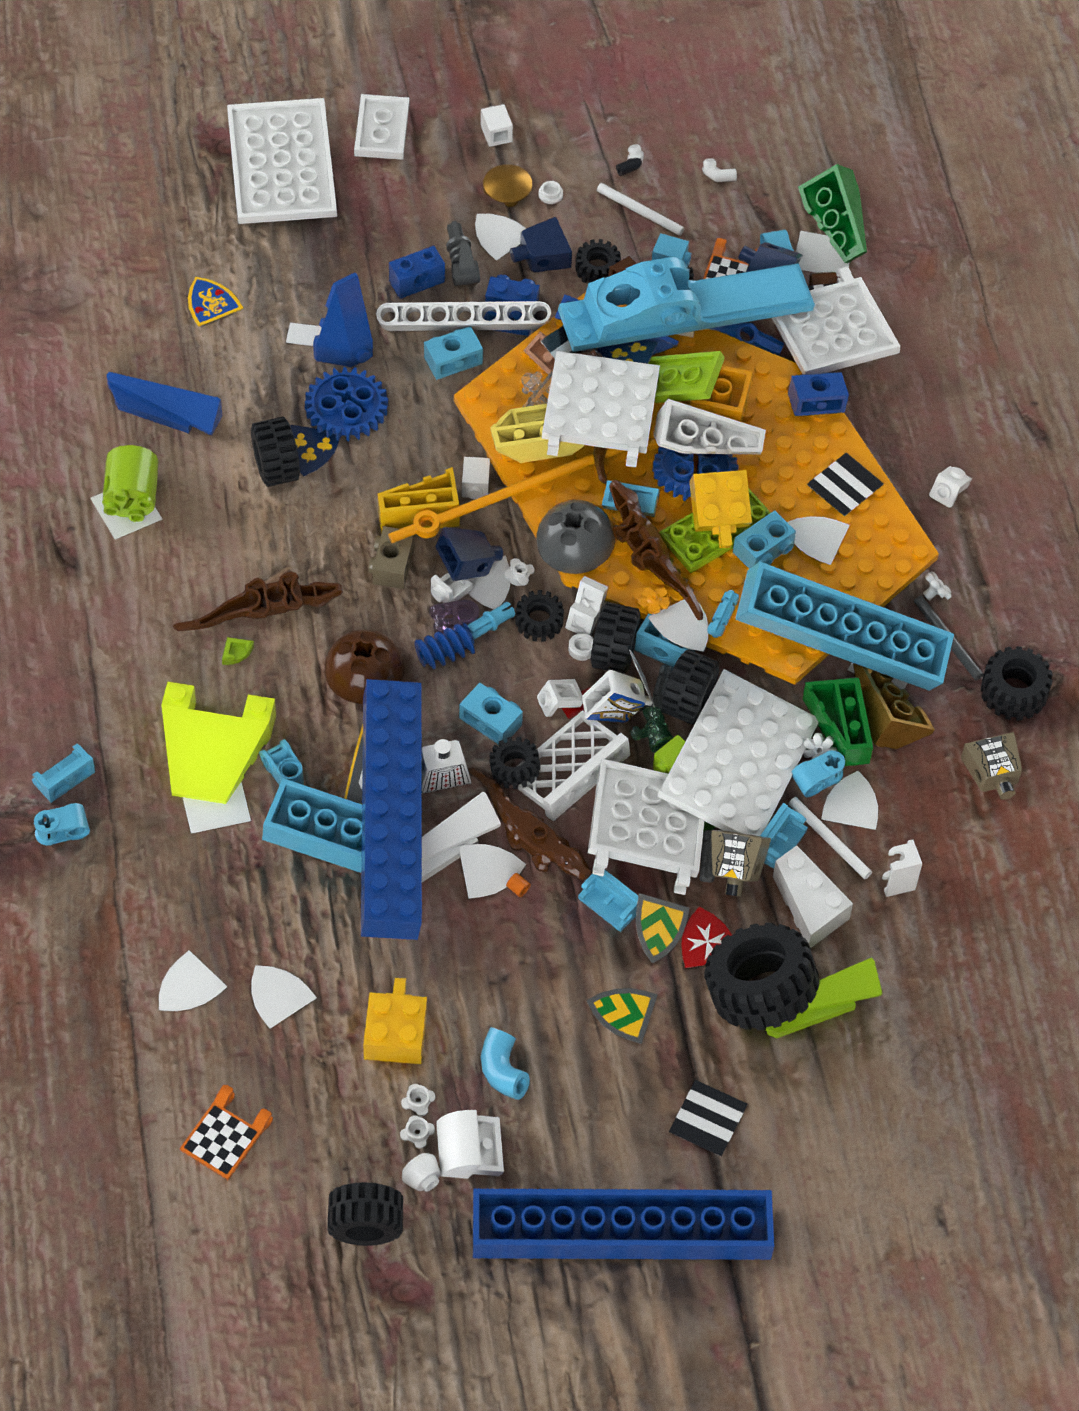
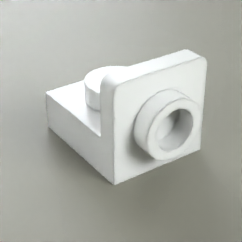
M575 679L548 680L537 695L539 705L546 717H552L557 708L581 707L583 704V695Z

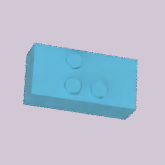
M282 778L263 824L262 840L361 873L362 804Z

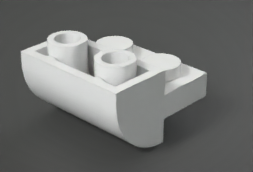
M462 1110L446 1114L438 1119L436 1124L441 1177L468 1179L472 1174L500 1176L504 1172L499 1117L477 1115V1110Z

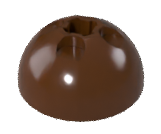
M357 630L339 638L330 648L324 666L325 678L331 690L340 698L358 704H363L367 679L402 681L405 670L403 657L395 643L387 636L372 630Z

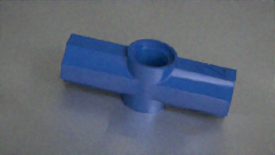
M749 322L709 328L740 341H744L740 337V332H745L749 335L750 341L744 342L778 356L784 345L783 342L759 331L753 323Z

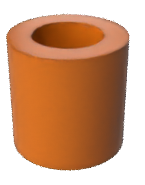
M518 873L512 875L506 884V887L518 897L524 896L531 886Z

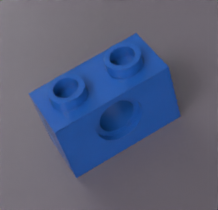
M431 246L389 262V282L399 299L444 283L445 262L435 246Z
M842 372L792 376L788 390V396L795 416L845 413L849 393Z

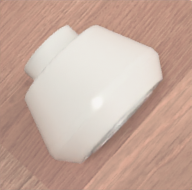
M423 1153L413 1158L402 1171V1181L417 1191L425 1190L428 1192L434 1189L439 1183L438 1178L441 1174L436 1157L433 1154Z

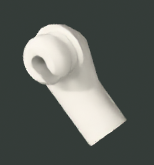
M712 158L703 161L704 167H702V171L713 181L727 182L737 180L736 169L721 170L716 167V161Z

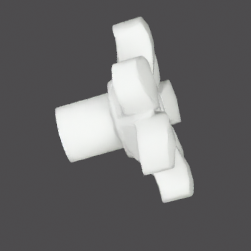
M931 571L925 575V578L930 583V587L923 594L929 601L937 594L942 598L945 597L947 600L952 597L950 588L944 585L934 572Z
M815 733L813 739L807 737L803 743L804 747H806L803 753L804 757H812L814 759L827 751H837V748L831 747L834 739L830 736L823 738L821 733Z

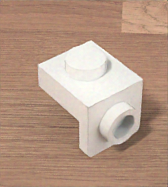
M949 466L938 474L929 496L950 508L954 505L958 494L968 488L972 478L965 475L962 469Z
M449 573L441 578L437 575L431 577L432 596L438 602L442 601L448 608L472 591V583L467 579L453 581Z

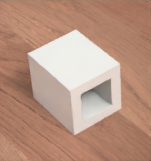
M505 105L481 109V128L489 147L512 142L513 125Z
M464 457L462 497L478 499L488 495L490 458Z

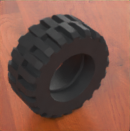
M757 923L750 925V928L747 929L740 928L735 930V934L725 936L720 945L716 944L712 949V955H709L705 964L704 977L718 1014L722 1019L727 1020L728 1023L736 1027L740 1025V1028L751 1030L752 1028H756L758 1031L766 1030V1027L773 1026L776 1028L782 1026L781 1023L787 1020L788 1022L793 1021L799 1012L802 1014L807 1010L808 1003H812L819 988V974L809 943L806 938L802 937L801 933L782 924L776 926L774 923H765V925L759 926ZM775 972L766 978L748 981L759 974Z

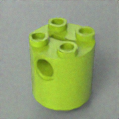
M124 445L113 448L107 453L102 499L104 513L111 516L128 517L133 522H141L144 520V516L154 510L159 461L151 450L141 446Z

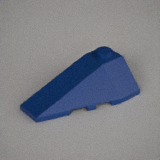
M354 272L334 282L326 302V307L328 308L326 317L321 318L319 323L322 328L320 335H316L313 341L314 358L316 361L353 367L373 357V340L359 278Z

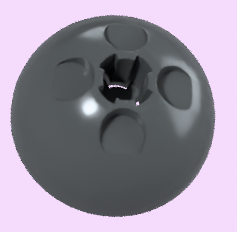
M568 500L555 505L544 515L537 530L536 542L540 556L550 567L564 573L579 574L596 569L609 558L615 545V536L613 534L612 522L601 508L584 500Z

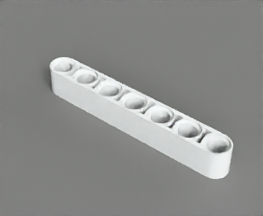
M541 301L384 303L379 306L376 313L381 327L387 331H454L469 326L473 330H537L553 318L549 305ZM464 311L471 313V317L467 321H460L458 319L460 313ZM494 311L497 315L494 320L486 321L483 319L485 313ZM519 311L522 313V316L519 320L513 321L509 319L510 313ZM538 311L547 312V317L540 321L536 320L534 315ZM393 312L396 314L392 321H383V316L386 313ZM412 312H419L421 314L419 320L415 322L409 321L408 316ZM437 312L446 313L444 320L439 322L433 320V316Z

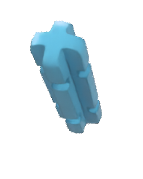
M733 590L724 593L721 599L722 603H719L712 622H710L707 628L708 634L714 638L722 636L725 625L728 624L735 609L733 605L736 606L739 601V594Z

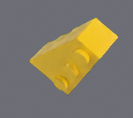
M453 467L446 469L445 474L434 478L429 475L423 477V481L409 486L406 483L377 494L381 534L383 526L401 529L412 525L415 515L421 511L430 510L439 514L459 506ZM460 517L441 524L440 528L460 526Z

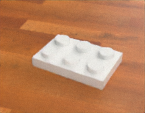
M361 94L354 156L403 160L409 112L408 97Z

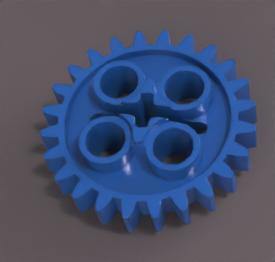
M343 367L342 373H338L333 368V375L323 372V380L316 377L315 385L310 384L309 392L305 393L306 417L310 419L311 426H317L318 433L326 430L327 438L332 434H336L337 441H339L341 436H345L346 440L350 441L351 435H355L360 440V433L362 432L370 436V428L377 431L378 423L383 424L384 416L388 414V398L386 389H382V382L375 383V375L367 378L366 370L361 374H357V368L355 367L352 372H348L347 368Z
M658 448V454L654 455L652 472H654V479L658 480V486H665V493L673 491L674 498L681 494L683 495V501L691 497L689 480L693 476L694 454H683L667 448ZM697 454V474L738 471L737 457H733V454Z

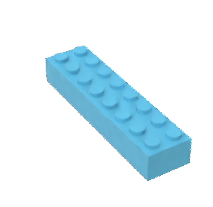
M758 562L747 570L735 620L928 691L943 684L954 634L763 562Z

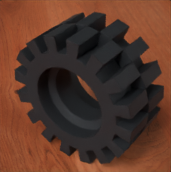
M594 239L590 240V245L587 242L583 243V248L580 246L578 253H576L575 270L578 278L582 277V282L584 283L587 281L591 283L603 277H609V267L621 261L620 251H617L615 245L611 247V242L609 241L603 244V239H599V243H595ZM598 259L603 260L608 264L604 266H594L589 262Z
M538 590L537 595H534L533 591L529 592L528 597L524 594L521 597V601L517 602L515 624L518 627L519 633L522 634L524 632L526 639L531 635L532 641L537 642V637H541V642L546 641V636L551 640L554 638L555 633L557 635L560 633V629L563 627L564 609L562 602H558V597L555 595L551 598V592L549 591L546 592V595H542V590ZM540 610L547 612L550 617L545 621H535L529 615L531 612Z
M508 737L507 743L502 739L499 741V747L494 745L492 748L493 752H490L489 755L493 779H496L499 785L503 783L504 788L509 789L510 785H513V789H518L519 784H522L523 788L527 787V781L532 784L535 781L534 777L538 778L541 766L538 749L536 750L534 743L530 745V740L528 739L522 742L521 737H516V741H512V737ZM512 759H522L525 761L518 767H508L505 765L507 761Z

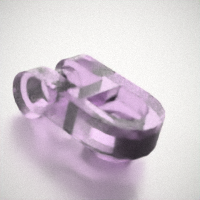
M471 600L436 604L429 609L431 618L435 621L433 624L435 633L439 631L443 634L446 628L453 630L456 624L463 626L464 622L469 625L479 619V607ZM452 614V618L445 619L446 615Z

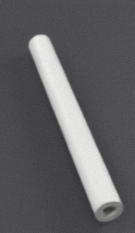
M600 183L597 187V192L678 236L682 235L684 231L683 226L603 183Z
M797 797L790 800L788 805L794 811L803 815L806 818V822L863 879H867L872 874V871Z

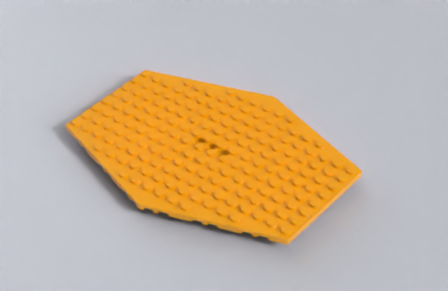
M586 292L577 299L584 300ZM627 304L618 305V307H625V306H627ZM555 316L454 394L456 406L467 424H470L477 441L481 442L486 451V456L490 458L492 466L503 484L507 487L594 453V446L585 445L573 455L520 463L497 452L490 429L507 411L514 408L547 404L552 378L523 350L539 332L548 336L563 326L562 320L556 319ZM711 329L695 331L693 338L678 334L669 335L668 337L679 341L678 346L651 356L721 351L725 357L723 366L752 371L750 393L742 423L766 430L763 450L760 455L733 454V457H737L738 470L747 471L748 488L770 512L775 510L786 522L797 518L813 516L826 517L850 525L831 565L806 555L794 544L789 553L781 554L775 558L771 566L884 607L938 560V551L846 414L794 415L788 390L791 377L802 375L795 362ZM691 400L677 401L689 406L691 405ZM665 402L654 403L652 420L657 418V413ZM658 448L639 455L636 468L626 466L628 451L604 460L607 480L613 481L616 479L621 483L659 489L660 494L655 517L646 516L654 524L658 532L693 512L691 497H688L686 501H683V495L681 494L674 498L673 491L665 493V486H658V480L654 479V472H652L654 455L658 454ZM848 453L883 482L884 485L844 516L811 489L807 483L842 455ZM694 454L693 474H697L698 455ZM595 464L512 496L515 504H518L525 521L535 537L544 515L555 505L568 500H584L595 504L607 514L613 526L620 525L623 522L619 511L602 507L606 484L600 482ZM616 537L611 555L596 569L579 574L558 571L563 584L571 589L573 586L579 588L580 581L584 576L608 586L605 597L606 601L638 608L643 620L648 615V609L643 610L638 606L637 599L642 597L641 593L644 591V587L650 586L654 592L656 588L664 587L668 591L667 597L669 598L670 606L684 599L676 590L660 580L650 570L641 571L631 563L633 551L627 542L622 543ZM668 548L669 555L674 560V566L681 571L680 575L686 578L689 586L693 588V593L706 614L708 626L712 622L719 603H722L721 599L724 593L733 590L739 594V601L736 606L733 605L735 609L728 624L725 625L722 636L714 638L708 634L706 647L724 655L727 652L741 658V662L749 665V663L762 667L766 673L794 685L829 655L828 653L735 620L749 568L733 553V549L690 573Z

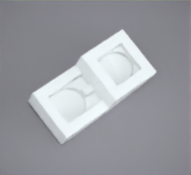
M584 576L580 581L575 602L570 607L565 628L577 634L585 633L591 636L604 604L608 586Z

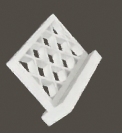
M582 710L537 748L539 759L552 756V764L540 765L539 772H552V780L537 781V777H534L535 781L532 784L527 781V787L524 788L522 784H519L518 790L545 810V815L552 821H555L597 784L601 759L622 763L630 756L629 739L622 733L619 735L614 734L597 720H587L585 712ZM583 721L591 727L590 732H575V728ZM607 738L610 741L606 746L595 747L594 739ZM591 739V747L575 748V740ZM561 740H572V748L556 749V744ZM591 754V759L587 762L575 763V755ZM572 755V763L556 764V756ZM523 760V761H522L519 765H517L516 767L522 765L525 761ZM556 771H572V775L567 779L556 780ZM552 787V792L545 798L537 794V788Z

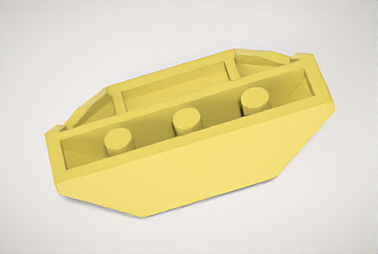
M547 404L510 409L490 429L496 451L520 463L573 455L585 445L560 441L558 456L547 455L548 440L542 439Z

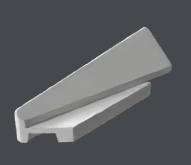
M485 792L477 795L422 836V882L459 859L460 852L458 846L478 844L479 840L476 837L501 826V822Z

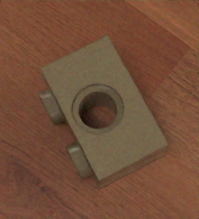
M383 526L381 536H376L374 551L377 553L375 558L371 557L369 573H373V584L404 589L415 547V535L391 543L388 534L399 529Z

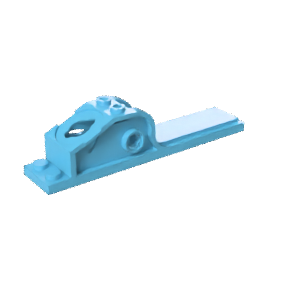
M670 257L640 262L617 274L588 283L584 300L559 304L558 311L573 352L813 311L815 304L799 263L694 281L689 280V273L685 262L679 258ZM627 304L625 307H618V305Z

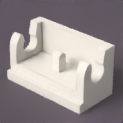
M909 840L907 844L895 846L889 850V856H894L895 854H901L899 861L890 864L891 870L883 874L882 879L888 880L887 887L884 888L886 897L916 889L922 861L914 840Z

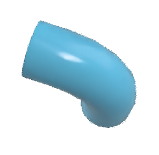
M490 1027L480 1056L482 1072L492 1088L505 1096L519 1100L526 1094L530 1078L527 1072L516 1069L510 1064L509 1057L516 1038L506 1032Z

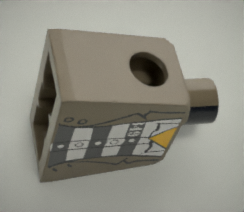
M1014 732L965 743L961 759L980 790L986 792L997 789L1002 800L1013 797L1016 793L1013 785L1019 782L1022 773Z
M712 830L713 876L727 878L726 895L741 897L744 881L755 882L759 880L771 838L724 830Z

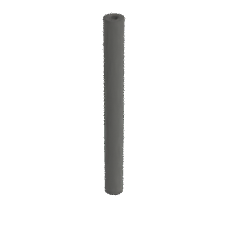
M922 595L918 596L914 603L930 624L950 632ZM954 637L951 646L952 652L974 680H979L983 677L984 673Z

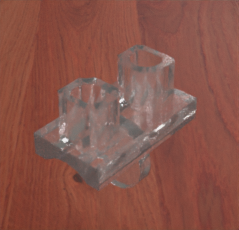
M553 370L543 382L540 380L542 374L538 371L535 374L525 373L522 376L521 381L524 385L522 392L524 394L533 392L523 407L547 404L548 399L543 394L545 392L549 394Z

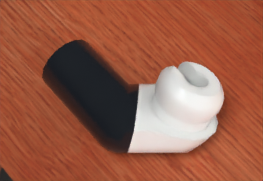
M631 145L628 148L629 155L627 161L616 165L619 176L633 172L641 167L644 153L641 151L640 145Z

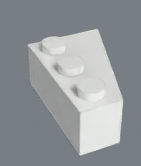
M797 845L776 860L773 878L786 906L790 908L796 927L799 928L802 936L806 938L810 948H812L850 919L853 903Z

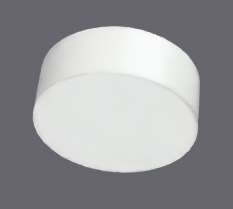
M578 633L572 636L568 647L571 657L579 661L590 659L593 637L585 633Z

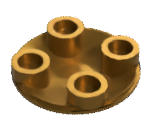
M503 164L490 169L486 173L483 180V191L492 199L502 202L508 207H513L518 204V201L528 196L532 189V179L523 168L516 165Z

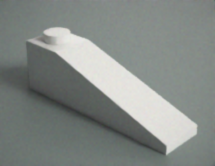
M667 399L657 413L653 436L658 446L683 454L760 455L763 450L766 430Z

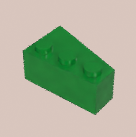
M859 677L805 682L802 700L810 713L816 717L819 722L818 726L825 738L830 736L834 739L831 747L837 748V751L844 756L845 766L870 764L873 743Z

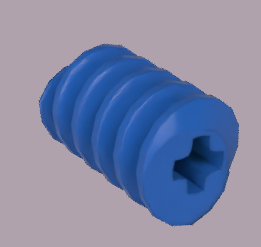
M464 622L463 626L460 624L454 625L453 630L451 628L444 629L443 634L439 631L434 633V638L427 635L424 638V642L420 639L415 641V650L420 663L424 668L428 664L433 670L436 669V660L442 666H445V657L447 656L452 662H455V653H458L461 658H465V649H468L472 655L475 654L473 636L469 627Z

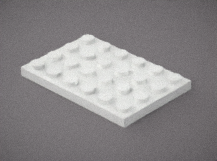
M324 98L227 105L238 224L337 217Z
M724 669L657 797L721 830L760 836L767 827L793 775L791 771L798 765L806 749L803 745L805 739L812 737L819 722L814 715Z

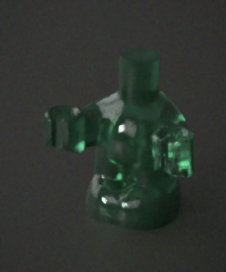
M646 707L642 711L647 721L645 727L640 729L638 726H635L629 732L634 741L648 737L649 748L651 752L656 753L672 740L674 735L669 731L668 725L665 722V716L661 713L658 707L653 709L652 707Z

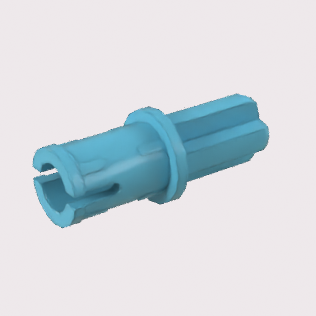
M504 602L491 612L485 611L482 617L467 625L473 639L475 640L490 630L495 631L498 625L515 616L514 608L507 609L511 604Z

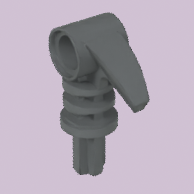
M452 221L451 224L447 225L450 240L446 243V248L452 263L451 272L454 286L480 283L479 266L477 260H474L472 255L471 241L468 237L464 236L461 224Z

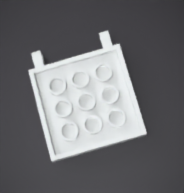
M848 267L838 269V273L841 276L837 278L838 283L809 290L815 304L813 311L772 318L802 375L823 374L900 353V344L861 277L854 279Z
M556 351L542 430V439L548 440L547 455L558 456L560 441L628 451L626 466L636 468L638 453H647L660 365Z
M601 759L588 853L596 855L592 874L603 877L604 870L608 866V859H616L677 873L674 893L686 894V887H689L690 876L696 878L699 873L704 820L657 797L668 776L667 773Z

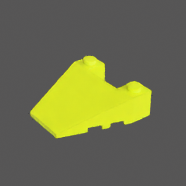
M167 681L161 706L172 796L226 804L244 779V774L250 765H253L262 747L267 745L271 739L276 718L275 699L248 694L242 717L195 710L196 696L193 685Z

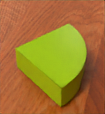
M227 637L222 665H232L245 660L254 648V641Z

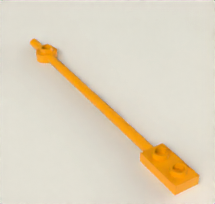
M656 419L651 421L647 452L661 447L658 446L653 436ZM608 448L605 459L625 451ZM593 453L439 514L430 510L421 511L415 515L412 525L389 533V539L391 543H395L415 534L422 538H432L438 534L440 525L595 464Z

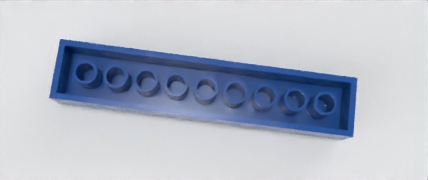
M367 679L363 696L361 937L418 940L422 924L421 683Z
M473 1188V1258L771 1260L774 1250L772 1190Z

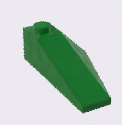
M836 164L798 186L805 210L816 220L819 229L830 238L829 242L845 263H849L867 253L860 191L852 169Z

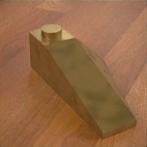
M853 663L855 678L859 677L871 738L875 745L881 748L899 749L929 736L935 731L924 710L920 706L914 707L909 702V693L905 689H900L892 682L893 677Z

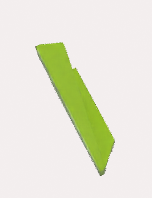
M866 959L820 979L817 994L812 1003H808L807 1010L802 1014L799 1012L793 1021L788 1022L787 1020L781 1023L782 1026L766 1027L765 1031H767V1034L780 1038L853 1011L856 1007L854 1001L881 996L882 989L874 959Z

